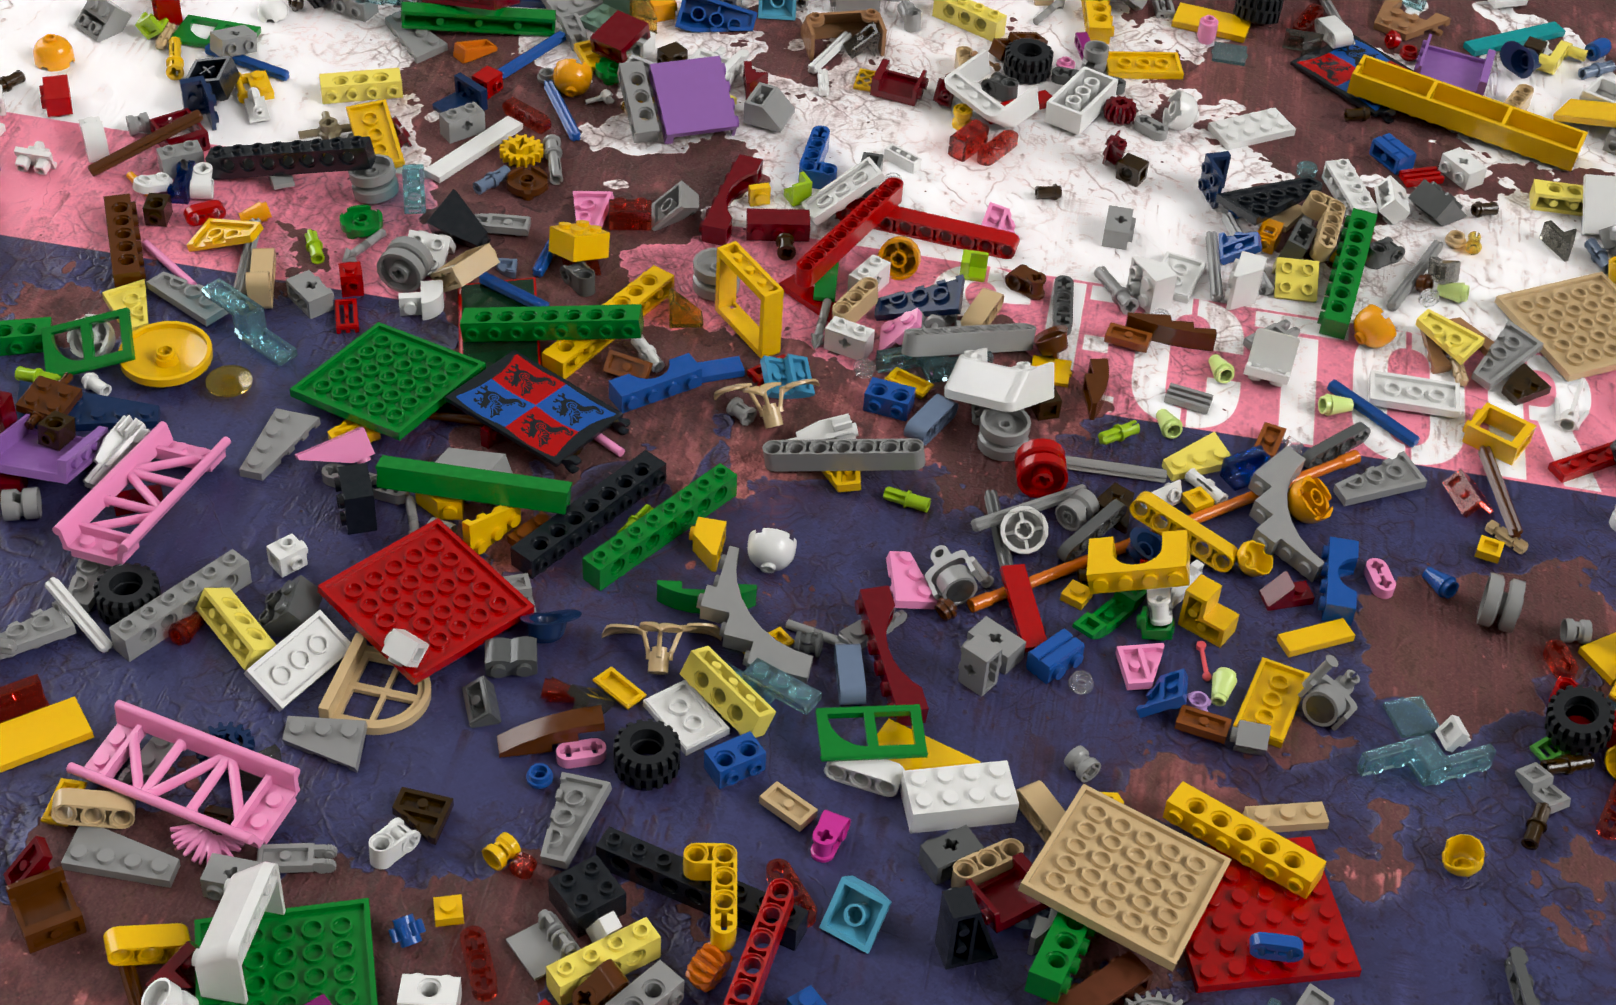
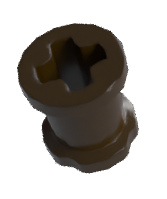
M790 233L779 234L775 240L778 247V257L784 261L793 259L796 255V249L793 246L794 237Z

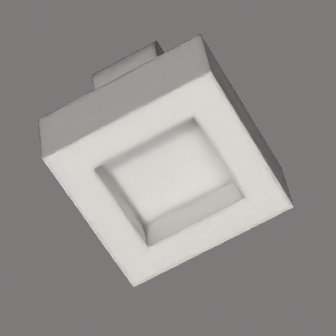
M1451 715L1435 730L1446 751L1453 752L1459 746L1464 747L1471 741L1470 735L1462 721L1455 715Z

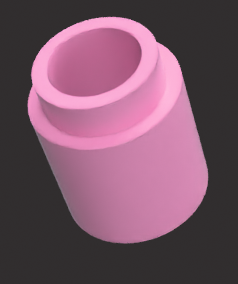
M1206 15L1200 19L1197 37L1198 41L1202 44H1212L1216 38L1219 21L1214 16Z

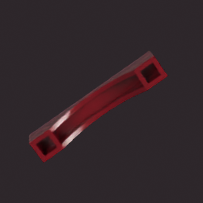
M739 154L736 162H732L730 173L726 174L724 184L720 185L718 195L714 196L711 208L707 209L705 219L700 222L699 232L702 233V242L720 246L728 243L732 235V216L728 211V207L734 199L748 191L749 185L759 183L762 177L763 159Z
M887 585L860 589L858 600H855L856 614L861 615L862 633L868 637V652L870 656L873 655L875 660V675L880 676L881 694L887 698V705L920 704L922 721L926 723L929 708L922 687L901 671L888 648L886 634L893 620L895 609L890 587ZM910 716L889 717L904 726L911 725Z

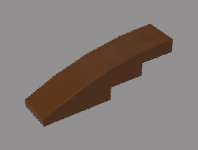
M1127 313L1125 326L1153 333L1151 341L1188 349L1214 350L1217 336L1216 329L1194 328V322L1172 321L1171 315Z
M602 706L584 707L548 715L497 735L499 758L553 752L552 744L579 741L578 733L605 731Z

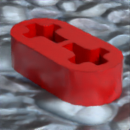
M210 200L186 207L183 215L190 226H200L208 218L223 219L226 215V210L221 201Z

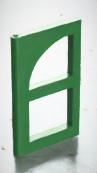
M188 14L171 37L180 38L181 45L205 48L210 43V35L207 39L196 36L191 31L193 24L215 27L214 30L246 25L257 33V37L262 31L260 26Z
M127 307L41 328L45 370L49 373L59 374L61 378L65 372L75 375L135 360L130 309ZM119 319L123 350L95 357L92 325ZM81 328L84 360L68 359L57 348L54 335Z
M920 704L816 708L815 715L821 762L927 758L928 756ZM910 716L914 744L879 746L875 717ZM863 718L867 746L855 745L841 738L833 730L828 719Z

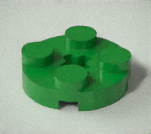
M601 57L600 62L595 64L597 77L603 80L605 85L619 83L617 75L619 63Z
M369 205L351 206L347 208V212L344 215L341 213L339 218L341 230L346 233L349 239L371 236L383 227L381 211L377 209L376 212Z

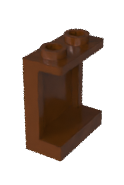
M62 866L46 870L23 880H18L5 887L10 905L30 954L87 932L80 908L76 905Z

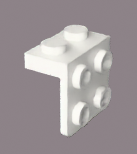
M409 230L408 237L422 242L429 249L433 257V266L427 276H430L429 274L445 265L448 253H455L456 245L450 236L432 234L422 230Z
M1258 328L1243 374L1248 375L1249 379L1261 381V379L1268 380L1274 386L1282 387L1287 385L1300 343L1299 338Z

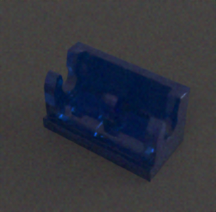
M189 160L188 170L182 169L180 161L177 163V175L173 184H169L167 188V193L171 196V203L189 204L190 180L192 179L193 167L195 165L193 160Z
M1261 445L1224 458L1220 476L1234 491L1249 486L1253 473L1268 462L1271 457L1263 450Z

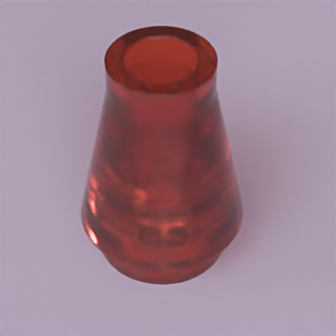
M194 612L171 624L168 631L169 638L176 645L189 644L200 627L205 624V620L198 612Z
M554 677L552 679L545 678L540 698L546 699V702L577 704L580 688H575Z

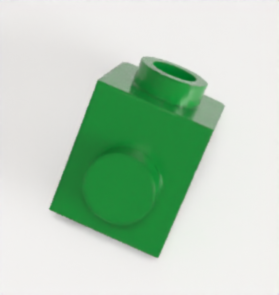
M1143 606L1141 615H1137V629H1141L1142 639L1172 640L1175 628L1174 618L1170 624L1163 626L1153 625L1149 618V607Z

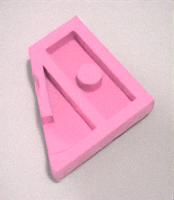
M918 308L905 312L902 316L881 325L878 353L883 358L889 355L888 349L896 342L899 345L903 344L905 329L922 327V312Z
M1164 643L1116 647L1115 654L1127 690L1152 688L1163 654Z

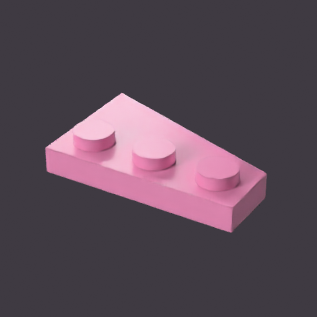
M573 191L576 221L586 220L589 221L590 225L602 227L614 199L613 192Z
M890 551L886 557L888 577L891 578L892 582L890 591L894 597L895 608L935 609L934 606L937 604V600L933 596L932 590L911 552Z

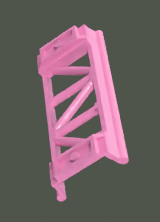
M164 421L159 422L52 528L53 533L59 536L63 549L71 551L73 557L111 567L118 564L123 565L139 548V541L205 472H212L226 457L225 451L231 444L230 438L223 437L210 450L173 441L167 423ZM154 458L160 459V461L151 462ZM181 466L192 468L183 480L151 473ZM141 480L174 489L160 502ZM131 483L149 505L116 496ZM109 506L142 513L90 523L105 507ZM139 524L130 534L112 530L114 528Z
M117 700L114 705L116 726L87 764L83 767L70 762L66 768V771L70 774L259 849L263 843L267 844L296 803L295 797L300 791L298 783L299 768L122 700ZM146 734H150L174 745L144 784L140 742ZM189 749L209 757L204 762L159 784L182 751ZM129 757L133 786L113 779ZM227 768L234 820L231 825L198 811V808ZM239 769L263 778L245 805L243 803ZM212 770L186 807L159 797Z

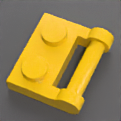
M257 70L245 74L239 72L240 77L235 87L240 103H244V99L248 98L247 91L243 85L247 83L249 88H257L260 91V96H264L265 100L275 99L266 70Z

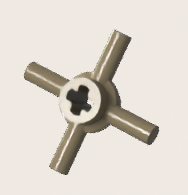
M323 111L321 113L322 119L319 121L317 129L298 131L299 139L321 137L324 140L340 137L341 133L351 132L352 130L350 123L339 125L336 118L330 117L328 111Z

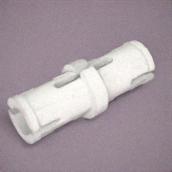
M643 335L641 338L631 339V344L638 351L640 359L653 363L651 369L653 372H660L664 368L665 363L656 354L654 346L649 345Z
M1195 468L1190 469L1186 473L1185 480L1195 488L1201 486L1215 500V504L1228 500V495L1216 487L1213 480L1210 478L1206 479Z

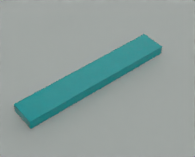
M1554 21L1465 41L1463 48L1476 57L1487 54L1489 49L1496 52L1501 51L1503 44L1508 41H1515L1524 46L1529 36L1546 41L1563 37L1566 30Z

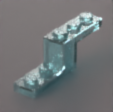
M403 165L404 214L426 213L424 165Z
M220 278L202 288L203 296L232 315L236 337L279 366L298 356L295 347L267 329L264 307Z
M902 347L877 350L875 368L878 373L892 371L895 367L901 369L921 367L927 381L936 383L948 381L959 356L910 357L901 353ZM987 351V362L993 363L994 356L991 351Z
M759 658L745 671L727 663L769 705L776 698L808 715L822 698V692Z
M1429 733L1362 752L1357 771L1364 777L1371 774L1376 775L1392 768H1401L1407 764L1421 785L1426 787L1432 784L1438 785L1453 778H1462L1467 774L1477 771L1483 772L1492 765L1496 750L1490 743L1446 756Z

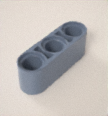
M940 394L934 395L907 422L904 436L919 439L926 446L955 417L959 404Z
M835 644L834 664L839 705H866V683L861 644Z

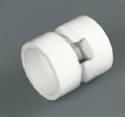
M159 978L148 986L141 999V1005H199V1001L187 991L181 990V987L169 979Z

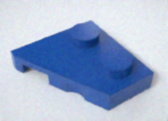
M1225 232L1218 233L1219 257L1222 265L1234 262L1235 258L1240 259L1242 251L1253 254L1262 251L1261 236L1258 232H1235L1234 236H1226Z
M1184 668L1161 675L1158 678L1155 686L1146 694L1147 703L1145 705H1138L1136 708L1140 718L1168 709H1178L1182 705L1187 704L1188 675Z

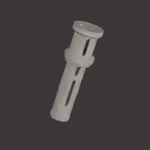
M550 134L543 139V146L545 147L544 156L548 160L550 182L553 185L561 184L560 182H563L560 162L563 154L560 148L561 139L555 134Z
M1099 266L1095 269V277L1110 292L1112 301L1120 306L1122 313L1125 315L1128 312L1134 313L1139 306L1138 300L1131 297L1130 291L1126 287H1122L1105 266Z

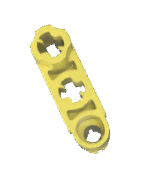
M1561 40L1550 56L1543 53L1539 55V62L1542 65L1536 70L1554 75L1565 57L1569 56L1584 62L1588 50L1575 47L1572 43Z

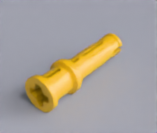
M171 37L168 41L169 57L166 59V75L171 80H180L184 76L181 40L178 37Z

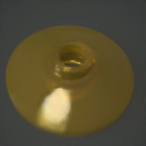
M237 365L218 367L206 377L208 391L219 397L241 395L248 391L253 383L251 372Z

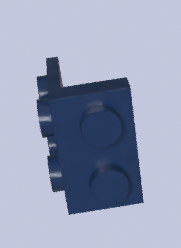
M460 72L454 75L455 92L432 104L433 109L438 113L472 102H476L485 111L488 109V93L486 88Z
M203 75L180 79L179 85L183 109L188 108L191 112L199 110L202 115L206 114L212 131L217 130L216 123H219V117L214 109L217 106L215 95L212 94L210 83H206Z
M1229 151L1206 153L1204 162L1201 165L1202 173L1201 178L1198 180V188L1203 192L1207 203L1211 205L1212 209L1218 208L1219 203L1215 201L1216 195L1221 193L1222 188L1225 186L1231 160Z

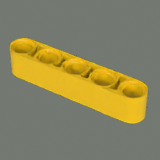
M1148 491L1141 492L1131 503V515L1160 535H1162V532L1187 530L1190 554L1219 572H1228L1236 563L1237 547L1155 494ZM1140 503L1145 504L1147 509L1143 508ZM1160 516H1164L1168 522L1164 521ZM1201 542L1206 543L1209 548L1203 546ZM1222 555L1226 556L1229 561L1225 560Z

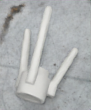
M1583 377L1580 378L1569 409L1561 413L1559 398H1554L1556 414L1554 423L1558 424L1559 428L1565 432L1578 431L1580 425L1590 413L1589 410H1586L1579 418L1575 410L1585 381Z

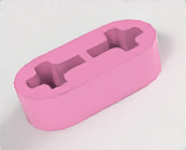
M1378 558L1369 559L1364 569V576L1372 593L1381 599L1391 598L1396 582L1388 565Z
M598 738L561 743L556 749L557 764L565 769L598 765L606 759V744Z

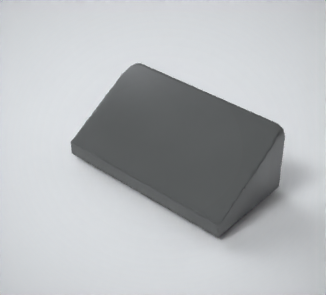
M484 675L462 687L469 726L471 728L495 725L502 722L494 685Z

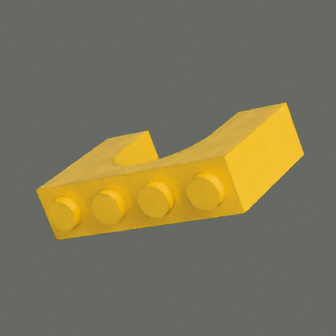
M1187 530L1162 532L1161 552L1154 559L1142 564L1119 562L1117 560L1114 537L1089 539L1086 575L1090 594L1190 586V545Z

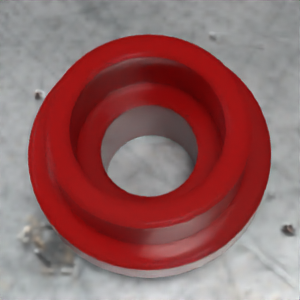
M1395 30L1389 31L1384 38V43L1388 49L1397 48L1401 43V35Z
M1404 45L1400 49L1399 55L1405 61H1412L1418 58V49L1413 45Z

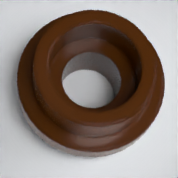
M1430 274L1419 275L1415 285L1416 291L1423 295L1430 292L1434 286L1432 276Z
M942 597L937 600L934 608L943 620L948 621L957 617V607L953 601Z

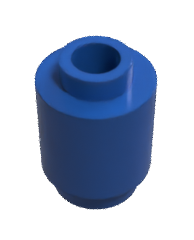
M1598 38L1592 41L1584 49L1588 50L1587 59L1596 61L1610 52L1612 44L1607 38Z

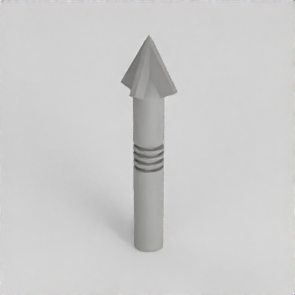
M1065 0L1054 1L1033 19V23L1038 25L1059 7L1063 9Z
M381 228L352 250L346 248L342 262H357L356 257L387 235L386 231Z
M829 298L823 300L815 333H811V343L814 350L824 344L822 341L823 333L832 304Z
M406 496L405 505L410 527L408 532L410 534L420 527L414 497Z
M790 619L786 622V629L795 632L801 631L804 635L813 633L814 636H818L819 633H822L824 642L833 645L852 644L844 634L837 636Z

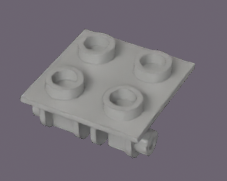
M547 909L539 912L538 923L506 939V942L534 981L546 975L547 965L581 949L556 914Z

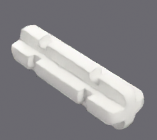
M820 68L817 74L819 95L827 97L830 90L828 70Z

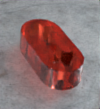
M1549 640L1544 648L1543 657L1556 679L1567 677L1574 680L1579 667L1568 646L1560 640Z

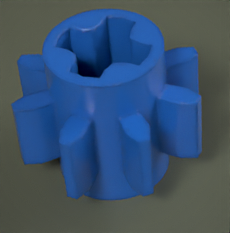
M413 913L392 921L395 928L388 930L392 943L400 942L401 948L422 941L420 933L426 931L422 918L415 920Z

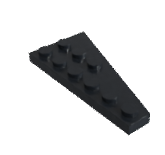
M1311 176L1218 193L1215 201L1221 204L1224 209L1234 212L1237 217L1243 218L1256 226L1307 199L1311 191H1322L1323 183Z

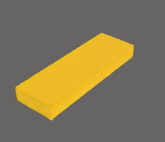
M1344 618L1278 634L1277 642L1289 658L1354 641L1355 634Z

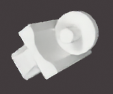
M36 141L34 146L29 145L28 148L16 146L14 149L17 157L15 166L18 171L27 172L30 165H33L36 173L46 176L49 169H56L57 162L53 161L50 149L45 148L42 141Z

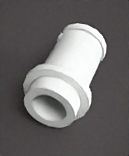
M89 372L82 377L81 383L85 389H91L95 393L108 396L111 393L112 387L100 380L96 373Z

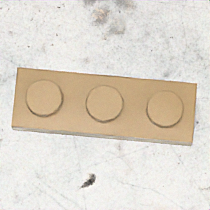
M1322 801L1245 806L1243 812L1246 817L1273 832L1328 829L1329 819Z

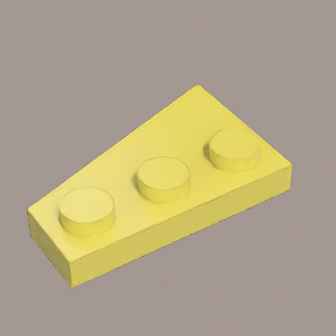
M145 279L102 292L103 299L111 311L126 307L130 309L132 332L149 324Z
M1427 309L1416 320L1415 325L1460 365L1483 345L1485 340L1484 337L1430 309Z
M1215 431L1163 459L1162 468L1167 470V475L1171 481L1185 479L1186 473L1192 468H1195L1201 475L1231 469L1235 465V460Z

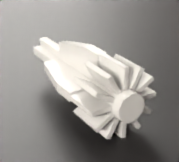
M844 414L819 420L797 431V437L786 440L856 439L859 433L857 425L852 423L850 415Z
M123 415L104 437L93 459L96 466L83 480L84 486L93 489L150 432V429H146L145 424L137 418L133 420L130 415L127 417Z

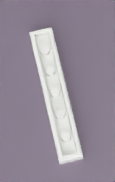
M510 116L505 117L424 169L425 176L438 183L443 182L500 145L502 140H507L509 136L512 137L523 130V123Z

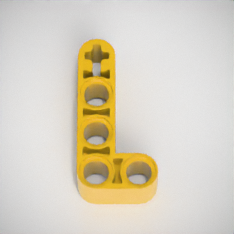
M691 843L686 846L683 852L684 875L690 880L711 881V945H715L721 951L730 950L735 946L737 936V850L734 846L726 843Z

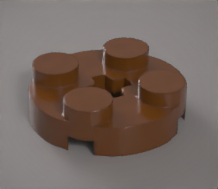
M524 166L511 170L507 176V190L516 196L522 197L525 201L533 200L535 196L543 194L549 188L547 173L538 167L531 166V170H524Z

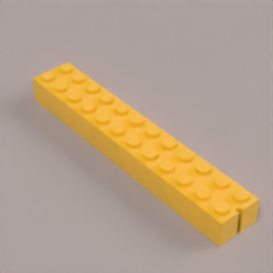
M1365 54L1353 71L1347 93L1355 97L1364 98L1372 103L1389 107L1390 109L1406 113L1411 117L1426 120L1428 123L1443 126L1448 130L1460 132L1465 136L1477 138L1485 143H1491L1502 149L1519 153L1522 156L1539 160L1541 163H1547L1570 172L1588 134L1586 131Z

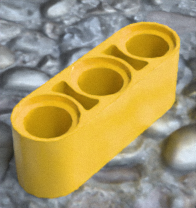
M181 923L117 926L108 929L103 935L107 961L113 966L167 963L187 941H191L188 927Z

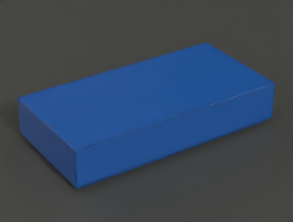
M739 356L698 362L702 368V383L745 376V369Z

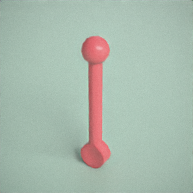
M1198 641L1196 649L1200 651L1204 672L1202 679L1208 682L1212 679V675L1208 671L1204 651L1206 643Z

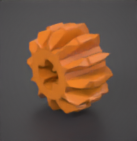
M711 941L705 943L700 950H697V953L687 965L685 976L697 989L708 992L714 989L721 982L722 978L726 976V972L731 967L733 956L728 950L721 951L715 945H711Z

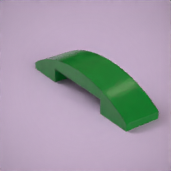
M839 262L815 283L813 300L823 301L825 298H829L832 302H835Z
M657 580L658 602L677 610L700 614V608H696L699 594L705 593L704 589H683L682 581ZM738 584L742 600L747 609L756 606L757 585Z
M1147 589L1115 592L1114 597L1094 613L1086 612L1073 623L1072 627L1092 640L1108 635L1127 620L1147 597Z

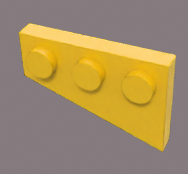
M208 218L186 246L189 252L251 243L264 228L261 222Z
M500 505L487 515L485 513L478 514L473 521L469 519L462 521L463 541L478 555L483 554L488 547L499 541L512 528L519 525L521 522V508Z

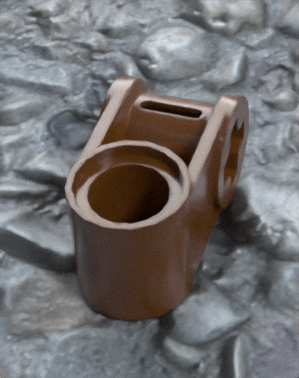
M1020 264L1005 276V283L1009 289L1031 300H1041L1044 298L1045 291L1043 285L1046 282L1045 274L1029 268L1027 265Z
M608 959L600 964L574 990L572 1003L573 1005H605L626 988L630 982L612 959Z

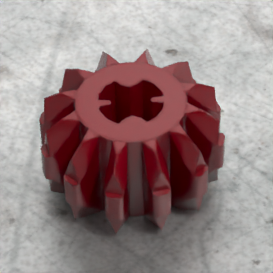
M1119 95L1117 97L1111 96L1104 104V118L1107 119V122H1113L1114 125H1129L1136 117L1137 107L1132 98Z

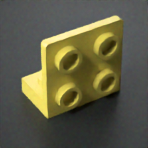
M1277 257L1272 266V274H1275L1274 298L1316 302L1320 261Z

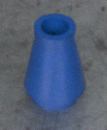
M1428 567L1422 574V578L1428 582L1441 598H1451L1458 591L1459 584L1453 576L1435 570L1432 567Z

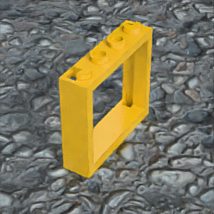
M737 241L717 247L715 311L761 359L764 355L772 356L780 353L784 289ZM737 276L761 300L759 326L736 303Z

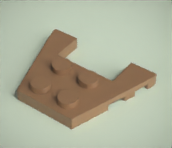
M1385 0L1374 21L1373 29L1386 34L1391 30H1395L1397 33H1400L1401 40L1407 41L1423 35L1426 30L1434 31L1440 25L1445 27L1450 25L1451 18L1435 13L1427 20L1419 18L1418 15L1403 12L1400 9L1403 0Z
M1461 317L1449 319L1484 337V343L1478 350L1486 356L1494 341ZM1421 331L1424 347L1428 351V362L1431 363V373L1449 372L1452 367L1451 362L1446 357L1449 354Z

